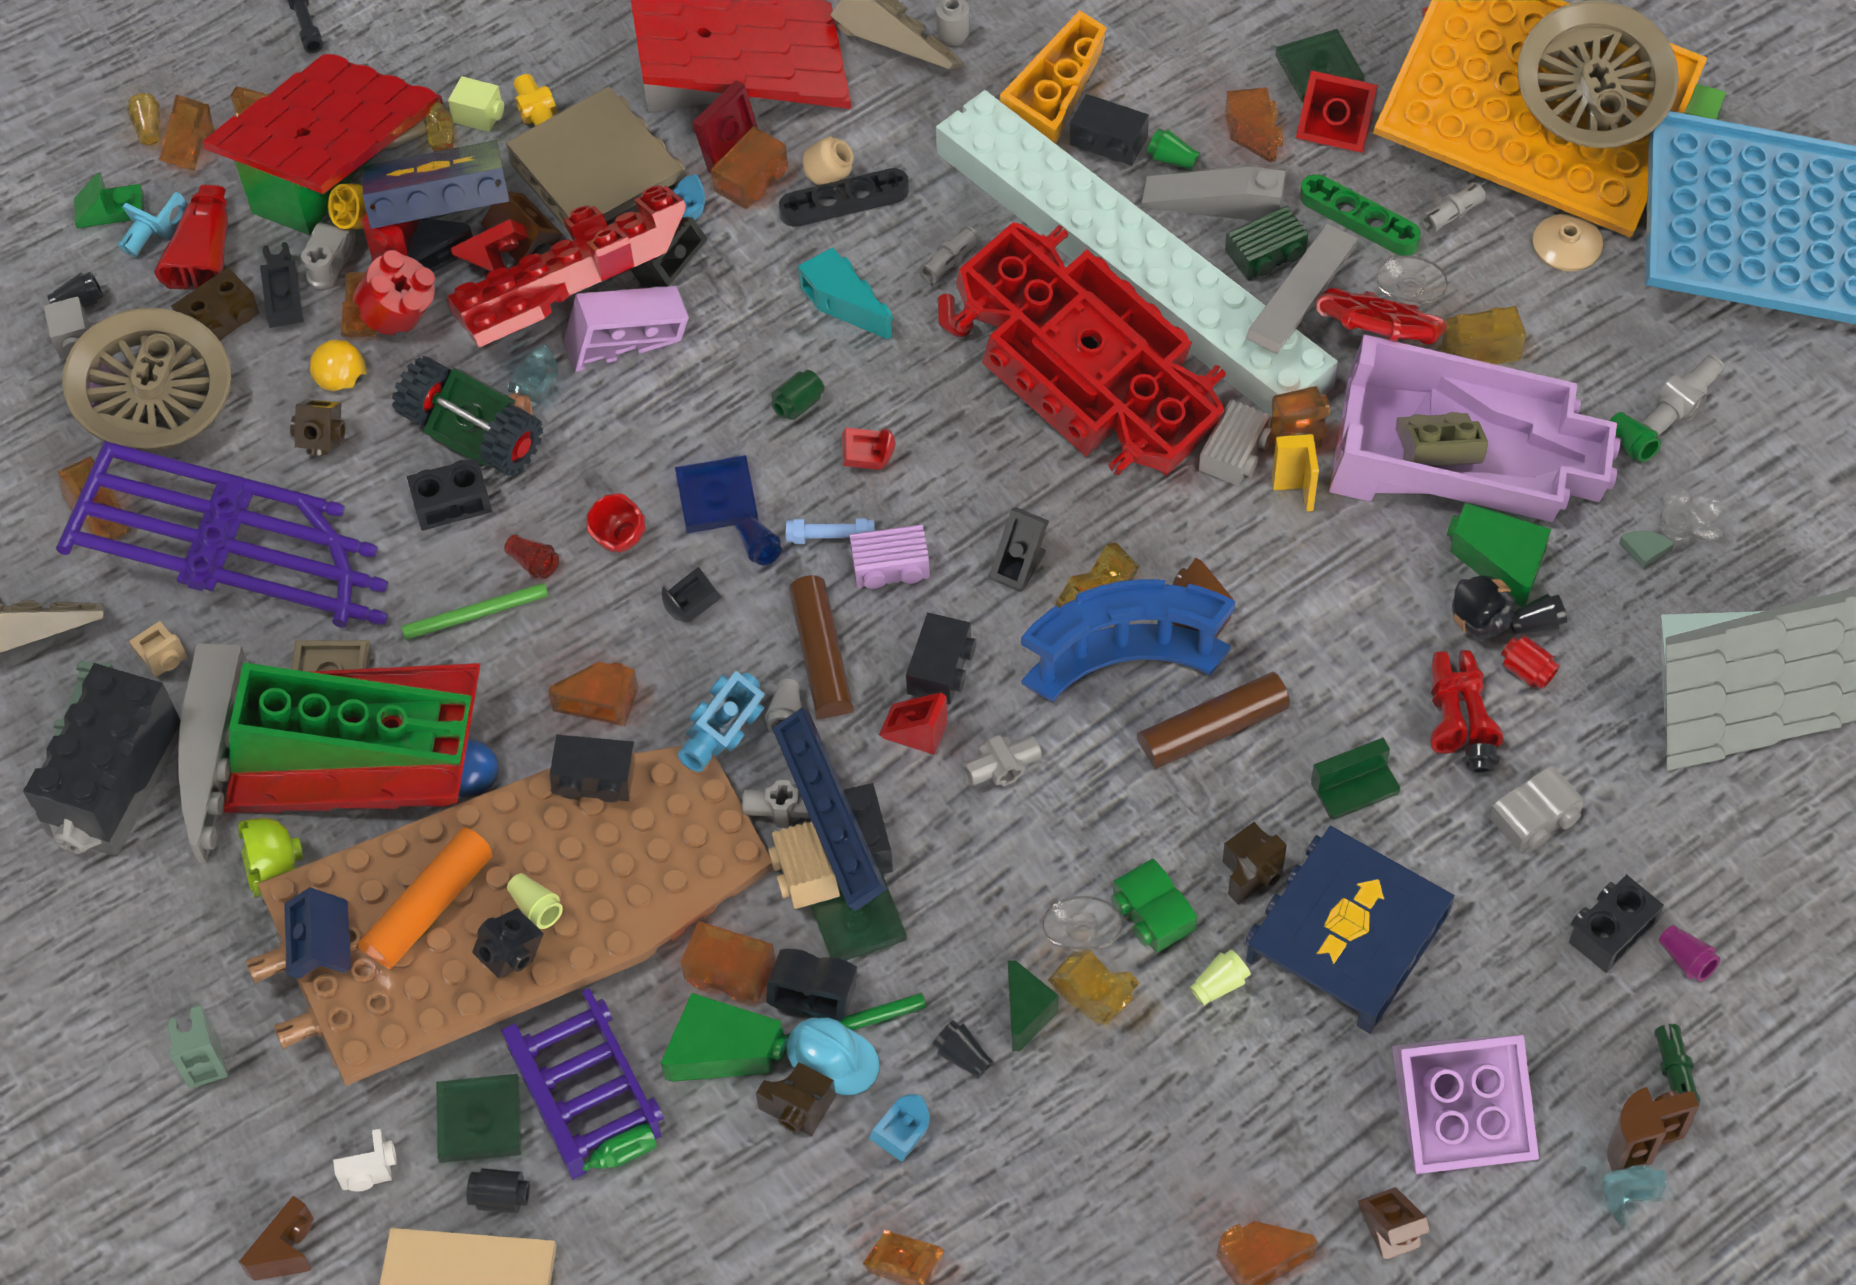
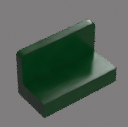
M1384 737L1313 764L1311 785L1330 819H1337L1399 794L1400 786L1388 767L1390 748Z

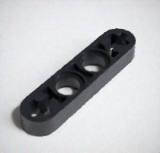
M889 168L789 192L780 198V219L787 226L796 227L903 201L909 194L908 176L901 169ZM891 183H895L897 187L892 188ZM876 186L879 187V192H878V193H876V189H875ZM857 189H866L870 192L864 198H857L852 195V192ZM824 197H833L837 200L830 206H824L819 203V200ZM809 202L813 203V208L811 209L809 207ZM791 207H796L798 211L793 212Z

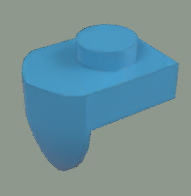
M689 175L678 183L673 192L685 202L686 209L682 217H693L696 220L703 213L705 193L698 175Z
M908 1094L900 1097L873 1128L869 1136L871 1141L901 1162L904 1161L922 1139L929 1126V1109L922 1095Z

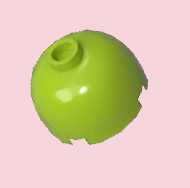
M254 818L238 822L237 827L239 839H244L241 853L250 891H253V898L262 897L258 883L296 869V861L303 860V853L299 837L291 838L283 824L269 818Z

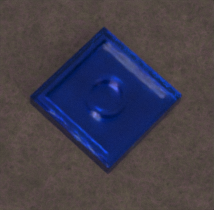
M746 455L675 467L686 533L759 521Z

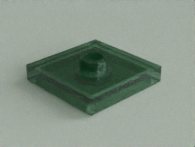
M1338 29L1276 47L1275 56L1301 102H1304L1311 70L1364 82L1365 76Z
M880 868L878 870L887 890L858 910L854 911L848 907L838 882L839 897L809 905L829 957L847 961L907 940L906 931Z
M518 1074L436 1082L437 1158L440 1163L522 1155L520 1079Z

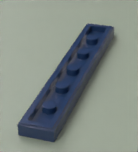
M802 707L773 727L772 730L848 907L856 911L886 891L887 888L810 713Z

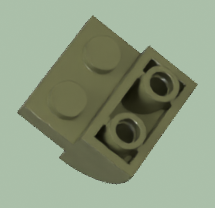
M1450 412L1442 415L1414 414L1409 417H1397L1396 432L1404 448L1403 460L1436 467L1481 464L1485 459L1488 440L1480 422L1471 421L1468 413Z

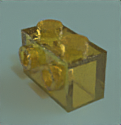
M1516 306L1496 307L1488 311L1472 314L1463 313L1446 318V328L1442 340L1445 353L1490 364L1521 360L1526 332Z

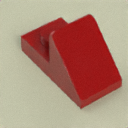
M509 219L450 249L453 255L493 271L498 268H505L500 252L504 253L514 250L519 246L518 242L529 236L524 224Z

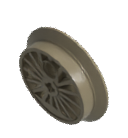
M1596 0L1571 3L1543 17L1525 39L1519 55L1517 68L1522 97L1538 122L1563 140L1591 148L1619 147L1633 143L1651 133L1669 113L1676 98L1679 81L1674 51L1665 35L1652 21L1624 5ZM1611 41L1603 58H1599L1600 44ZM1618 42L1629 48L1613 62H1608ZM1591 47V59L1586 50V48ZM1635 55H1637L1642 62L1633 66L1619 69ZM1559 56L1564 62L1556 59L1555 57ZM1538 65L1557 74L1538 73ZM1645 73L1649 77V81L1629 79ZM1539 85L1556 86L1559 88L1541 93ZM1630 92L1649 93L1650 101ZM1568 97L1553 110L1547 105L1548 102ZM1581 100L1570 123L1560 118L1563 113ZM1626 105L1642 112L1643 114H1641L1637 118L1626 107ZM1601 107H1608L1612 109L1614 113H1606L1601 109ZM1585 108L1589 115L1588 130L1576 127ZM1620 120L1626 124V126L1618 128L1617 125Z
M139 308L111 315L89 328L70 350L64 365L62 385L70 412L76 421L90 434L102 441L145 452L160 451L185 443L202 432L215 420L228 398L231 385V368L222 343L201 322L173 310ZM141 345L136 359L130 347ZM121 351L131 369L112 356ZM159 355H165L164 357H161V358H155L156 356H159ZM191 356L197 360L181 367ZM103 364L116 374L99 371L98 369ZM205 371H206V373H207L208 376H209V377H202V378H192V377H194V376H196V375H199V374H201V373H203V372H205ZM92 382L108 387L90 388ZM208 391L207 396L190 393V392ZM106 401L93 408L90 402ZM184 405H188V406H192V407H196V408H200V409H199L198 412L195 414L194 412H192L191 410H189L188 408H186ZM154 408L157 409L169 429L156 426ZM168 409L186 422L178 426ZM146 411L148 413V424L142 423Z

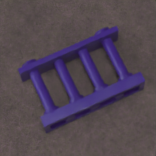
M590 988L582 991L588 1010L534 1036H531L529 1033L522 1036L516 1023L501 1030L506 1046L572 1180L587 1173L582 1167L585 1166L583 1158L589 1156L588 1151L600 1146L604 1141L642 1124H649L656 1140L662 1137L658 1122L664 1119L655 1098L646 1099L608 1025V1022L612 1021L613 1018L604 999L596 1001ZM594 1024L596 1025L604 1043L548 1070L546 1066L538 1069L533 1059L539 1056L538 1051ZM610 1057L613 1058L621 1076L565 1103L563 1100L554 1101L550 1093L551 1090L556 1088L554 1084ZM627 1090L630 1091L638 1107L637 1110L583 1136H580L579 1133L574 1136L571 1135L567 1124L572 1122V1117Z

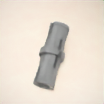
M1472 182L1458 193L1445 196L1439 205L1421 215L1420 221L1426 231L1429 230V233L1434 234L1446 224L1462 219L1469 209L1485 201L1486 193L1480 184L1477 185V182Z
M964 226L950 241L942 242L938 246L937 252L920 266L919 272L922 278L930 284H935L950 268H956L963 261V256L980 242L978 232L971 226Z

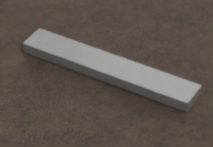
M1326 224L1250 326L1246 338L1278 354L1353 251L1358 238Z

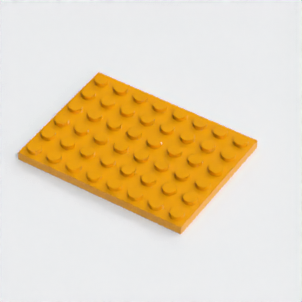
M1432 0L1375 125L1373 134L1631 238L1647 203L1649 134L1633 143L1613 148H1591L1573 144L1554 135L1538 122L1528 109L1519 88L1518 59L1528 34L1543 17L1571 3L1564 0ZM1611 41L1600 44L1599 58H1603ZM1618 42L1608 62H1613L1629 48ZM1670 43L1677 60L1679 75L1678 90L1670 111L1685 113L1707 57ZM1591 47L1586 48V50L1591 59ZM1635 55L1619 69L1633 66L1642 62L1638 58V56ZM1559 56L1555 57L1556 59L1564 62ZM1538 65V73L1557 74ZM1647 73L1629 78L1631 80L1649 81ZM1539 85L1541 93L1559 88L1556 86ZM1630 92L1650 101L1649 93ZM1568 97L1548 102L1547 105L1553 110ZM1581 100L1563 113L1560 118L1570 123ZM1626 105V107L1637 118L1641 114H1643L1642 112ZM1601 107V109L1606 113H1614L1613 110L1608 107ZM1586 108L1576 127L1588 130L1589 115ZM1620 120L1617 126L1621 128L1626 126V124Z

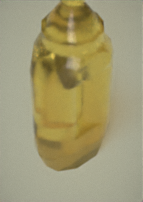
M438 99L431 106L426 118L428 142L434 152L452 149L455 141L452 118L446 108L440 103V99Z

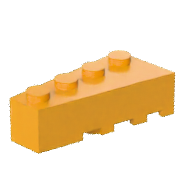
M1079 10L1000 94L999 101L1056 144L1102 53L1107 27Z

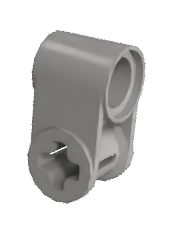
M318 223L314 227L312 236L301 254L303 265L308 268L306 274L307 281L312 288L319 290L328 289L337 282L345 263L354 251L356 238L353 230L340 229L337 226Z

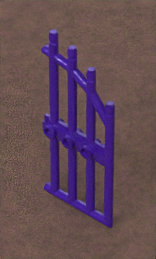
M104 441L56 546V550L63 555H69L73 546L78 545L180 572L177 582L186 584L188 588L203 591V589L214 591L218 582L334 613L332 623L339 628L347 626L349 617L362 621L368 620L370 623L385 625L388 619V614L381 610H370L369 607L351 603L352 585L364 589L370 588V590L376 592H386L388 581L376 576L370 577L368 574L351 569L346 552L360 553V555L365 557H376L378 546L339 535L321 514L326 512L327 515L342 517L345 511L344 505L334 501L327 502L323 498ZM116 458L214 484L216 487L211 499L207 500L106 472L112 459ZM101 486L203 513L204 516L199 528L194 529L93 501ZM253 495L297 506L314 528L248 511L247 508ZM88 515L187 541L192 544L184 559L80 530ZM244 524L328 546L334 565L236 540L235 537L240 525ZM232 553L338 581L337 599L226 570L223 567L228 554Z

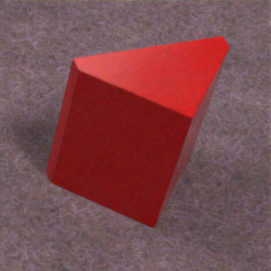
M1311 70L1296 138L1362 153L1374 118L1378 85Z

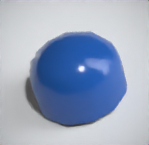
M468 739L459 792L460 797L483 793L493 786L498 774V760L495 753L484 743L477 740Z

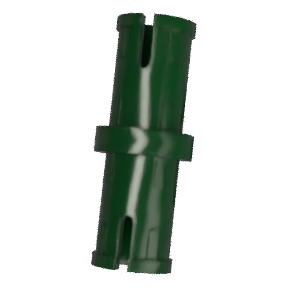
M1669 1024L1671 1040L1668 1039L1665 1025L1658 1027L1654 1031V1035L1663 1059L1660 1068L1662 1075L1668 1078L1670 1090L1677 1091L1679 1094L1693 1091L1698 1103H1700V1097L1691 1072L1694 1069L1693 1060L1686 1054L1680 1026Z

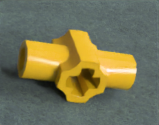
M523 74L514 80L513 87L518 94L517 97H514L515 104L524 124L534 123L537 126L558 113L548 86L539 88L531 74Z

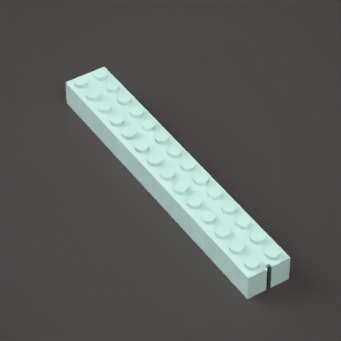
M986 90L963 106V113L957 110L936 126L938 155L1040 235L1044 234L1047 236L1058 225L1063 226L1062 231L1066 229L1068 237L1057 245L1056 248L1073 261L1086 249L1094 256L1101 257L1108 264L1112 272L1121 280L1128 281L1139 296L1147 303L1154 304L1166 320L1173 326L1181 328L1187 334L1188 339L1192 342L1189 350L1192 355L1210 369L1215 365L1220 366L1219 371L1221 369L1225 371L1226 376L1223 378L1225 381L1285 428L1335 387L1338 361L1297 329H1295L1278 354L1248 340L1246 335L1250 326L1266 305Z

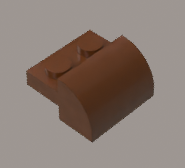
M1644 1087L1628 1098L1608 1144L1607 1156L1613 1175L1653 1164L1662 1144L1685 1138L1699 1108V1103L1693 1091L1679 1094L1677 1091L1666 1092L1658 1096L1653 1102L1648 1088Z

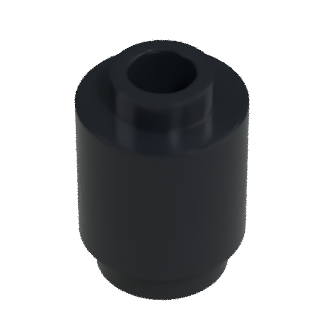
M482 1168L480 1172L472 1171L470 1173L466 1193L468 1205H475L477 1210L518 1213L521 1205L527 1206L530 1196V1181L524 1180L523 1172Z

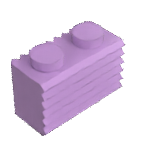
M923 524L849 534L855 580L858 588L861 589L865 586L869 589H877L883 587L886 583L891 584L900 581L913 584L921 581L922 578L928 579L930 577L929 557Z

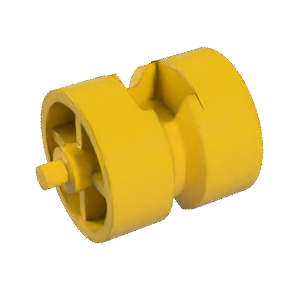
M339 184L330 193L328 211L332 222L338 228H363L361 219L367 213L363 198V184Z

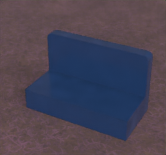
M309 887L286 902L284 910L287 975L300 979L319 966L341 973L350 970L347 900Z

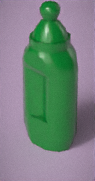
M649 1124L638 1125L604 1141L594 1151L589 1161H584L585 1166L582 1169L584 1171H588L591 1167L596 1169H612L651 1152L657 1146Z

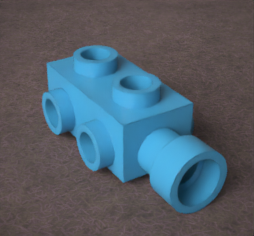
M736 670L729 678L722 674L709 690L713 695L710 702L707 704L705 701H702L692 712L689 719L694 723L685 734L690 739L685 742L677 754L680 762L685 767L695 772H702L712 759V754L717 757L725 748L731 752L745 735L740 730L741 726L745 721L751 725L765 708L759 703L765 693L759 689L760 683L753 675L748 673L740 674Z

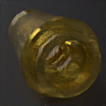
M149 93L133 95L128 101L126 111L140 143L147 146L154 145L160 140V103Z

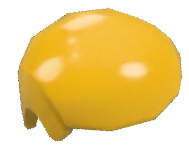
M333 339L321 344L310 358L311 378L323 390L338 391L342 388H353L357 378L367 373L364 356L355 346L345 340Z

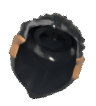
M1485 575L1471 579H1461L1454 592L1452 603L1453 620L1464 633L1469 632L1472 636L1476 635L1477 638L1490 639L1494 636L1498 637L1510 628V623L1513 621L1512 617L1515 616L1514 606L1516 598L1511 595V589L1501 579Z

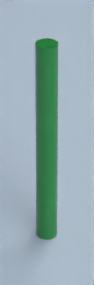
M921 992L847 1015L844 1020L839 1022L853 1031L926 1008V1003ZM790 1033L785 1034L783 1037L788 1039Z

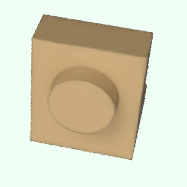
M158 621L129 640L133 651L155 678L166 671L173 670L181 661L187 658L180 639L175 634L172 635L161 621Z

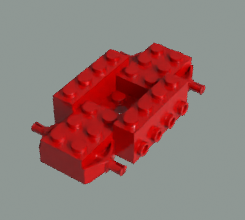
M1012 222L959 269L956 288L959 290L964 309L950 320L951 326L953 328L956 327V331L961 332L971 321L977 319L978 321L999 327L989 336L982 363L1085 457L1111 435L1112 429H1114L1122 447V453L1108 464L1111 471L1115 469V475H1120L1131 463H1137L1157 469L1167 476L1213 432L1219 419L1222 417L1224 408L1213 387L1226 376L1223 369L1219 371L1220 366L1215 365L1203 377L1201 374L1198 376L1185 369L1183 364L1192 345L1187 334L1181 328L1173 326L1166 320L1154 304L1147 303L1139 296L1128 281L1121 280L1112 272L1108 264L1101 257L1094 256L1086 249L1065 268L1062 259L1055 250L1056 246L1068 237L1067 230L1064 229L1062 231L1063 226L1058 225L1050 234L1045 236L1044 234H1037L1022 224ZM1087 336L1093 337L1099 342V347L1089 349L1081 343V339Z

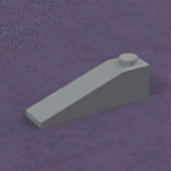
M1248 163L1147 176L1142 207L1254 221L1281 208L1287 167Z

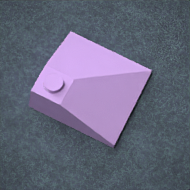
M1524 1035L1439 1040L1392 1046L1397 1088L1415 1174L1539 1159Z

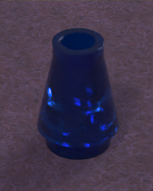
M744 514L737 519L735 528L740 534L748 558L762 566L773 563L782 551L780 538L756 520L752 514Z

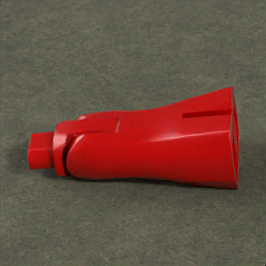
M201 185L198 193L192 195L191 202L185 208L176 231L154 270L156 278L167 288L186 290L190 288L191 282H193L196 289L223 271L225 239L228 227L227 201L224 198L226 190L224 187L219 185Z

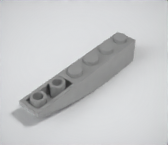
M197 643L182 707L178 741V776L182 811L189 843L199 863L207 864L209 850L215 848L217 841L216 817L222 814L224 808L222 789L224 781H229L231 774L229 726L243 662L252 663L250 660H247L241 645Z

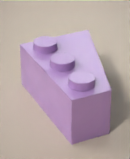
M677 286L579 293L575 296L563 342L576 373L585 370L584 364L605 358L606 362L609 363L617 360L616 354L636 348L638 353H643L680 342L689 317Z

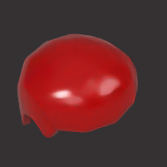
M621 493L608 494L592 505L587 513L586 528L597 544L605 550L620 553L628 551L639 543L646 530L645 515L639 506L626 495Z

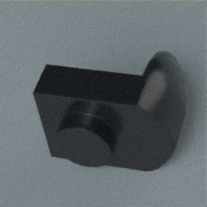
M699 567L671 589L664 585L661 592L666 611L673 618L682 622H691L722 598Z

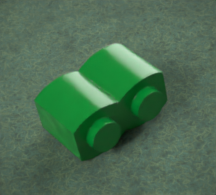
M1150 859L1113 881L1112 903L1121 916L1127 914L1135 923L1133 930L1142 945L1146 946L1149 944L1158 953L1197 930L1196 913L1181 892L1175 888L1167 873L1155 859Z

